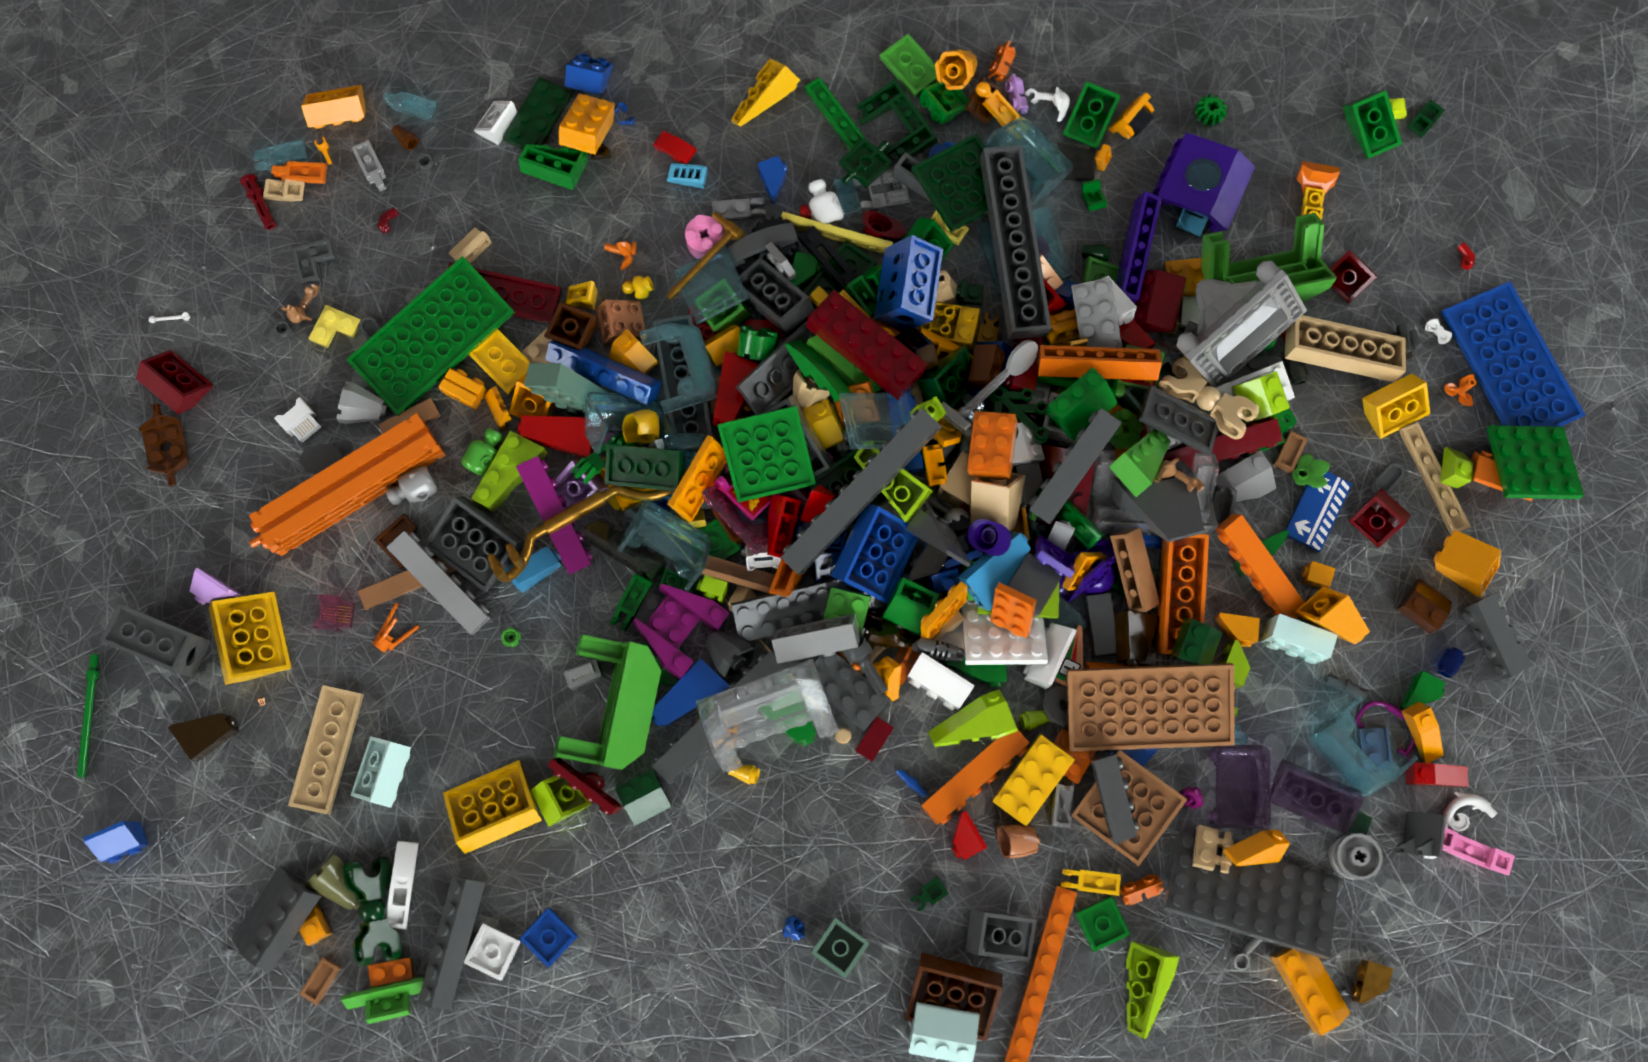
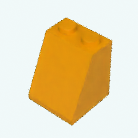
M1454 530L1451 536L1448 535L1443 544L1445 547L1442 552L1438 551L1434 557L1435 570L1481 598L1500 567L1501 550Z
M1322 587L1294 611L1297 616L1314 626L1337 634V638L1353 644L1362 641L1370 632L1349 595L1326 587Z

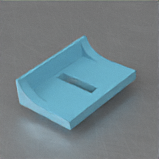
M1183 208L1175 227L1200 237L1208 218ZM1186 211H1189V212H1192V213H1194V214H1196V215H1199V216L1203 217V219H1201V218H1199V217H1197V216H1194V215H1192V214H1190V213H1187Z

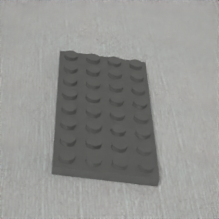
M1181 830L1177 832L1163 910L1326 960L1330 958L1339 878L1283 861L1236 866L1232 862L1227 874L1221 873V865L1215 864L1213 871L1192 866L1195 835ZM1217 847L1216 855L1222 856L1223 848Z

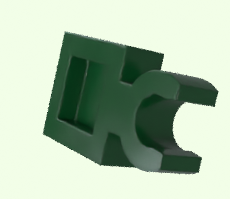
M936 876L919 888L923 893L922 895H915L910 901L913 902L919 899L921 906L916 910L922 911L928 901L933 906L949 893Z

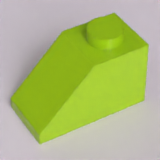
M1445 447L1440 483L1458 489L1471 482L1474 463L1463 452Z

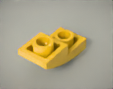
M1306 187L1301 215L1316 213L1322 220L1324 210L1322 206L1326 190Z

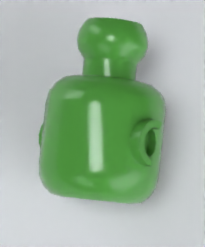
M490 427L485 430L483 440L474 439L461 458V464L465 468L481 477H484L499 451L495 446L503 439L502 434Z

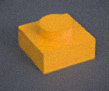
M1103 144L1101 150L1096 152L1097 170L1105 171L1112 157L1111 146Z

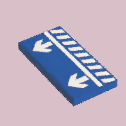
M1328 471L1323 475L1327 485L1320 488L1306 485L1285 529L1289 532L1288 538L1318 553L1321 552L1352 486V483Z

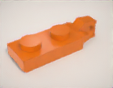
M287 161L283 166H272L271 173L275 178H282V181L291 179L305 183L325 184L327 165L325 163Z

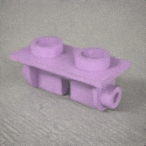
M1013 73L1004 83L1007 99L1016 112L1026 114L1029 108L1025 96H1020L1025 94L1023 80L1020 77H1016Z

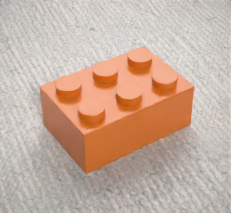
M974 412L967 466L970 476L1011 480L1018 423L1015 414Z

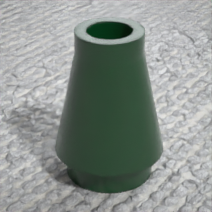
M1106 244L1083 245L1081 256H1090L1108 262L1110 246H1106Z

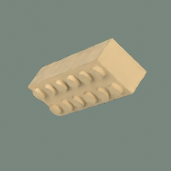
M1302 315L1285 330V359L1395 382L1406 372V339L1400 336Z

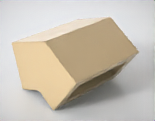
M738 585L728 602L729 611H732L731 603L757 596L750 588Z

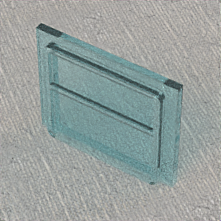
M726 246L682 289L696 325L749 299ZM701 258L674 271L677 281L679 282Z
M890 393L839 394L850 449H881V446L888 439L892 440L896 436L895 432L901 425H906L910 421L911 409L907 393L899 401Z

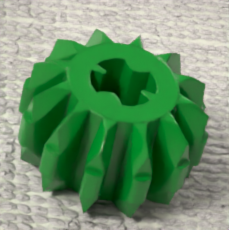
M1211 93L1207 97L1203 96L1195 106V115L1198 116V121H1204V126L1207 123L1211 127L1215 123L1219 125L1227 115V105H1224L1225 99L1219 100V94L1215 97Z

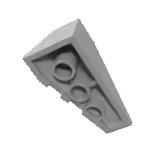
M1261 450L1203 483V489L1200 492L1197 491L1200 509L1209 507L1213 485L1229 486L1237 490L1235 503L1261 498L1276 489L1272 466Z

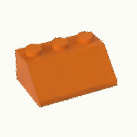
M1484 450L1481 453L1475 451L1471 458V461L1474 463L1472 480L1503 491L1493 454ZM1522 498V499H1525V500H1528V501H1532L1533 498Z

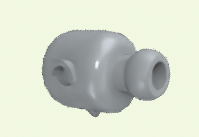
M419 466L400 475L398 478L399 486L388 488L386 494L392 505L400 504L405 498L411 503H417L434 495L438 488L430 470L425 466Z

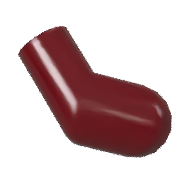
M394 207L379 217L377 228L382 233L390 231L389 221L399 215Z

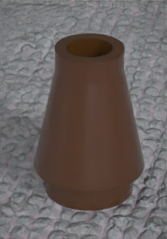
M399 124L393 126L391 131L404 149L413 150L417 147L419 140L415 133L403 128Z

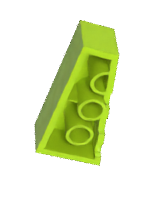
M510 431L471 500L476 505L493 513L508 498L514 488L523 482L516 466L537 456L542 460L548 455V452L544 447Z

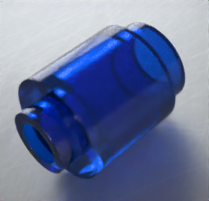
M1455 647L1447 648L1437 664L1438 669L1436 671L1442 676L1451 679L1453 675L1458 673L1465 660L1463 652Z

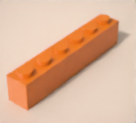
M1040 345L1037 361L1038 376L1081 378L1093 367L1104 379L1158 380L1162 365L1160 349Z
M1231 514L1215 528L1219 540L1227 545L1230 549V555L1235 560H1238L1242 572L1251 578L1253 587L1264 596L1262 597L1263 601L1274 610V616L1280 613L1297 619L1299 616L1294 611L1305 602L1243 515Z
M1019 730L994 740L920 807L936 825L940 822L944 825L952 818L950 815L955 809L960 811L967 804L965 800L969 796L974 798L983 790L981 786L985 782L990 784L998 777L996 772L1001 768L1005 771L1012 765L1011 759L1016 755L1018 757L1022 756L1028 750L1026 746L1030 742Z

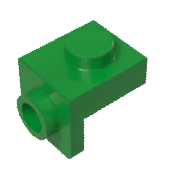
M1100 179L1083 182L1081 198L1088 211L1106 208L1107 200L1101 191Z

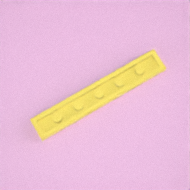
M783 212L781 216L783 221L787 219L790 223H793L795 230L805 232L814 226L824 238L841 243L847 240L856 247L884 254L885 248L893 245V242L793 214Z

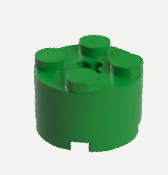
M742 325L741 330H739L737 355L744 357L745 353L750 356V359L764 360L777 348V332L767 327H760V330H754L752 326Z

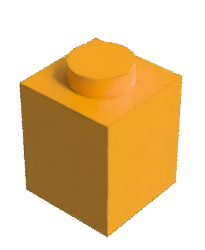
M1311 561L1304 565L1301 570V577H1303L1301 583L1318 589L1322 587L1329 588L1331 587L1335 568Z

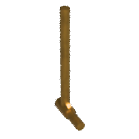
M714 212L712 217L724 227L725 234L666 294L667 298L672 300L730 239H741L744 236V231L732 221L725 219L718 212Z

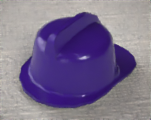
M987 519L976 520L970 525L968 540L974 549L992 556L1004 555L1009 550L1011 535L1004 525Z

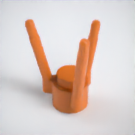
M397 602L391 609L379 633L375 636L376 639L372 642L375 647L384 653L388 649L392 651L396 645L419 628V625L414 626L396 641L392 642L394 638L389 635V632L397 622V618H394L390 624L389 622L399 605Z

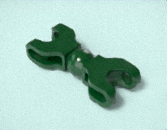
M382 856L373 860L369 877L364 874L361 863L348 861L343 870L344 883L346 888L356 896L357 903L362 902L359 907V916L364 922L360 924V933L353 942L355 963L360 967L371 964L376 945L381 948L386 960H398L402 953L400 935L390 927L388 919L383 920L386 915V906L381 898H385V889L390 884L392 878L389 859Z

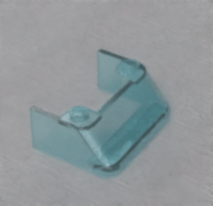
M1021 117L993 131L984 146L986 148L1022 145L1026 172L1035 180L1031 185L1034 194L1031 198V205L1050 194L1069 175L1073 165L1029 119Z
M667 323L639 332L643 346L661 340L667 343L680 341L690 376L681 379L678 383L679 396L661 401L664 414L717 397L718 384L701 331L697 326Z
M589 392L585 400V435L595 453L600 452L606 433L623 434L622 424L625 416L638 410L650 409L657 412L660 426L659 439L663 438L664 449H670L677 430L658 400L645 405L623 394Z
M643 501L625 531L618 551L622 552L626 545L638 548L642 543L676 562L675 569L677 574L687 579L684 590L688 592L705 569L712 541L705 533L653 502Z
M1359 696L1349 699L1311 735V744L1357 795L1366 797L1396 780L1418 758L1416 756L1405 757L1397 764L1392 761H1384L1378 766L1370 760L1349 737L1356 728V721L1349 712L1363 700Z

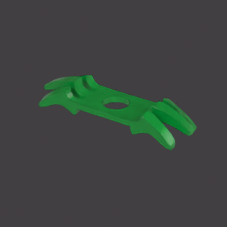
M623 433L613 435L611 440L606 443L637 446L636 443L625 444ZM606 444L586 458H582L574 466L571 472L575 474L574 477L576 479L590 470L583 480V483L586 485L595 475L601 473V470L605 468L606 460L601 459L599 454L606 452Z

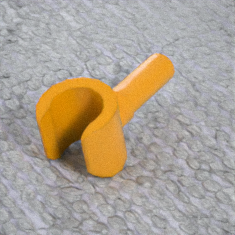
M322 137V144H318L315 140L314 143L318 150L324 154L327 164H332L328 154L329 145L325 138Z

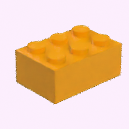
M578 94L559 125V145L596 154L614 122L615 103L585 94Z

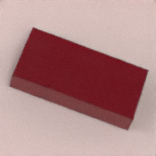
M876 717L855 752L872 762L894 727Z

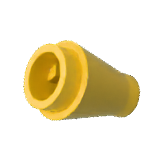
M731 763L728 770V775H732L748 785H751V783L756 784L760 774V769L756 768V765Z

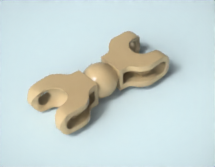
M1184 358L1177 359L1172 367V372L1177 378L1170 375L1165 376L1159 382V389L1191 404L1196 400L1197 405L1201 409L1212 411L1210 416L1215 419L1217 427L1222 433L1232 439L1242 438L1246 432V425L1240 419L1252 421L1257 417L1259 407L1244 396H1230L1227 393L1221 396L1217 388L1206 386L1208 381L1201 376V373L1190 361Z

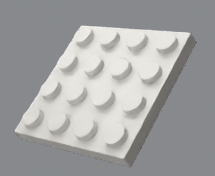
M974 599L971 601L967 600L961 607V614L965 618L962 622L965 665L1047 664L1048 656L1043 618H1033L1031 631L1026 639L1022 636L1014 635L1003 627L996 626L990 621L991 615L977 614V603Z

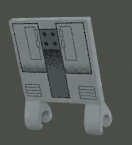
M894 169L886 170L868 186L871 201L864 200L860 202L859 210L861 213L873 209L910 203L906 185L892 177ZM852 179L853 185L861 184L857 180Z

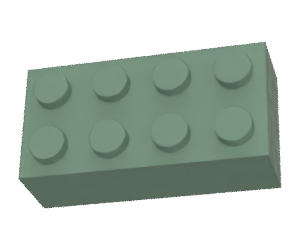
M529 363L524 386L531 389V393L543 396L545 401L555 403L556 407L567 410V413L570 415L578 416L579 413L587 416L603 414L607 391L561 363Z

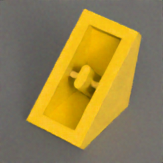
M588 281L568 286L565 304L594 310L598 294L595 282Z

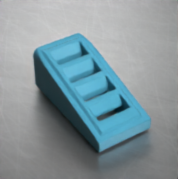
M671 163L667 182L704 189L708 169L706 166ZM675 170H679L677 177H673ZM682 171H685L684 178H681ZM689 172L692 173V178H688ZM696 174H700L699 179H695Z

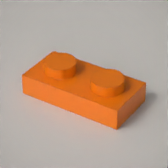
M412 957L368 965L370 987L414 978Z

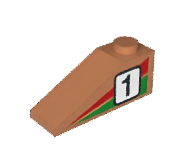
M1078 624L1075 627L1077 631L1054 681L1066 687L1067 669H1083L1082 626Z

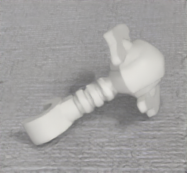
M1056 87L1055 94L1038 92L1035 89H1028L1026 91V96H1030L1032 93L1035 94V97L1031 100L1033 104L1042 99L1053 101L1060 111L1057 121L1061 122L1069 107L1070 99L1065 92L1059 90V87Z

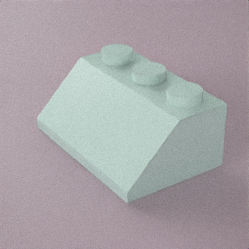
M370 736L350 796L392 807L397 797L399 783L403 779L406 762L410 758L411 747Z
M917 1002L909 1038V1053L953 1062H973L977 1043L979 1014Z

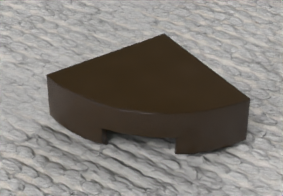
M601 143L596 154H592L593 160L611 158L609 149Z

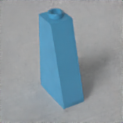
M1010 531L1011 545L1004 555L992 556L985 553L958 576L959 580L968 586V592L979 608L987 611L992 608L995 588L1000 582L1007 586L1031 548L1027 544L1028 539L1023 533Z

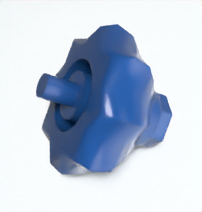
M795 915L787 917L785 919L783 935L791 937L795 941L805 937V927L802 920L798 919Z

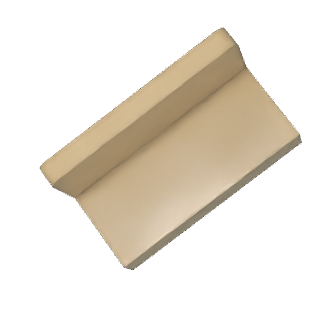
M473 228L449 251V255L455 261L463 256L471 264L492 242L484 231L480 232L477 228Z

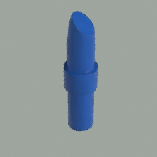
M903 769L895 771L906 782V785L915 790L921 797L924 798L929 793L914 777H911Z

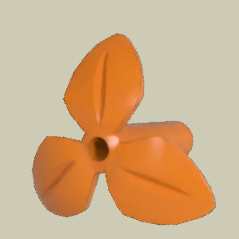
M624 241L617 242V246L605 243L604 250L624 256L625 259L620 267L621 271L630 266L633 262L632 255L635 256L637 251L636 241H633L632 245Z
M1474 374L1462 377L1459 380V387L1454 383L1445 384V392L1451 397L1459 394L1458 402L1465 406H1473V398L1466 391L1476 385Z

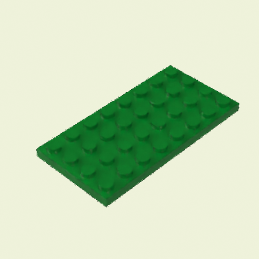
M462 256L346 360L393 412L399 416L437 384L450 368L456 367L514 315L515 312Z

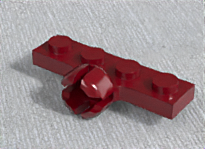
M553 758L547 765L553 769L552 773L566 779L571 788L579 789L588 801L597 803L600 806V810L605 814L613 815L619 813L623 805L603 791L605 781L602 775L598 776L599 773L588 772L581 774L561 758Z

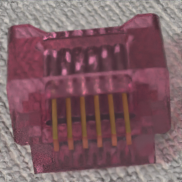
M319 594L318 599L321 602L318 620L313 624V628L338 632L339 628L352 629L356 604L344 602V599L340 596Z

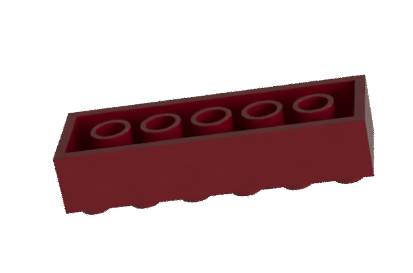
M835 290L808 317L806 327L898 401L924 373L927 366L925 361Z

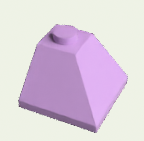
M199 568L194 570L190 592L196 595L194 599L199 603L205 605L206 602L211 604L212 601L243 596L213 575Z

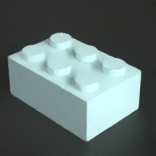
M1279 613L1268 619L1261 642L1265 643L1266 647L1278 650L1279 648L1286 651L1285 654L1297 657L1298 655L1305 658L1304 661L1316 664L1331 658L1338 635Z

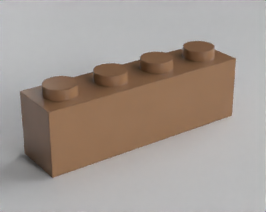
M1141 528L1123 529L1111 535L1110 538L1129 611L1147 612L1159 605L1160 601Z

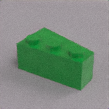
M526 144L518 161L522 173L574 190L588 162L587 152L569 149L565 146H562V148H550L548 145Z

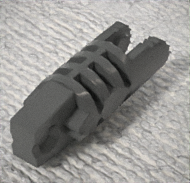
M919 638L911 646V649L919 654L923 652L929 657L943 661L962 662L964 659V649L935 639Z

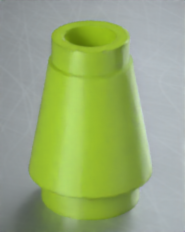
M1044 710L1023 711V714H1019V723L1023 730L1030 731L1049 722V719L1044 714Z

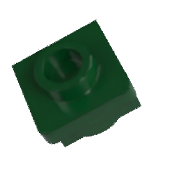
M962 279L961 285H957L956 297H959V304L982 306L984 285L968 284L966 279Z

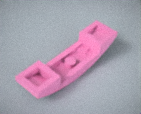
M1445 827L1443 851L1504 875L1510 874L1514 855L1497 848L1488 847Z

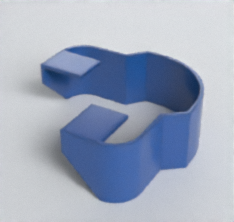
M618 103L617 109L614 110L616 123L623 126L625 124H634L635 117H629L628 121L624 120L623 122L615 118V114L618 113L620 106H622L621 111L626 112L627 109L626 104Z

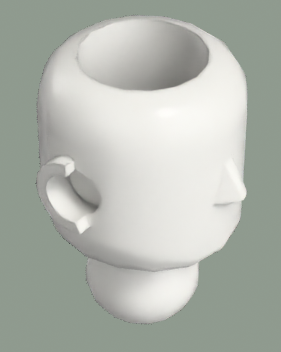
M823 179L811 182L809 184V191L814 197L809 202V208L812 213V220L829 225H835L842 221L844 213L837 195L834 192L826 191V183Z

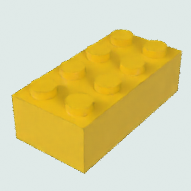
M1040 733L995 794L992 802L1024 826H1027L1075 759Z

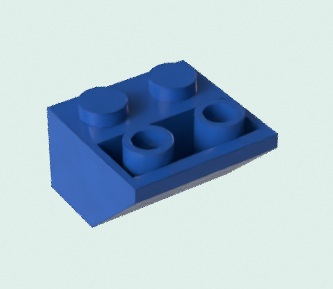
M580 53L566 64L564 86L601 95L606 90L613 63L608 62L605 58L595 59L591 58L588 54Z

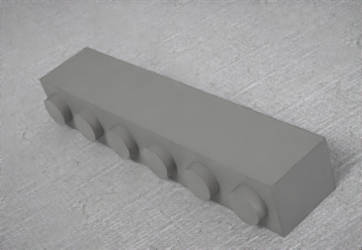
M403 531L386 548L469 634L474 635L491 619L488 615L490 611L482 603L478 605L474 601L476 597L468 589L464 591L460 587L462 582L455 575L450 576L446 572L448 568L440 560L436 562L432 558L433 552L426 546L423 548L418 543L420 539L413 532L409 534Z

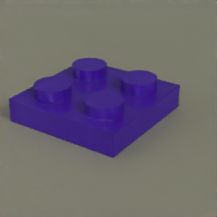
M1039 534L1035 539L1037 559L1044 565L1052 566L1059 575L1071 578L1075 573L1072 555Z

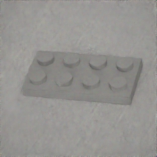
M1108 277L1071 285L1080 339L1087 338L1086 347L1123 348L1111 278Z

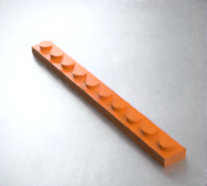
M1059 886L1055 888L1004 1062H1028L1077 892Z

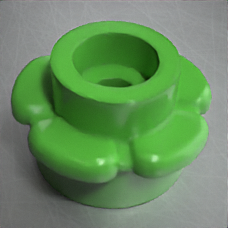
M515 628L506 629L501 634L502 643L506 647L517 646L521 639L520 632L516 631Z

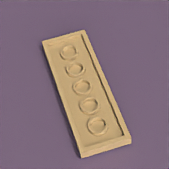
M322 685L288 806L331 815L364 694Z

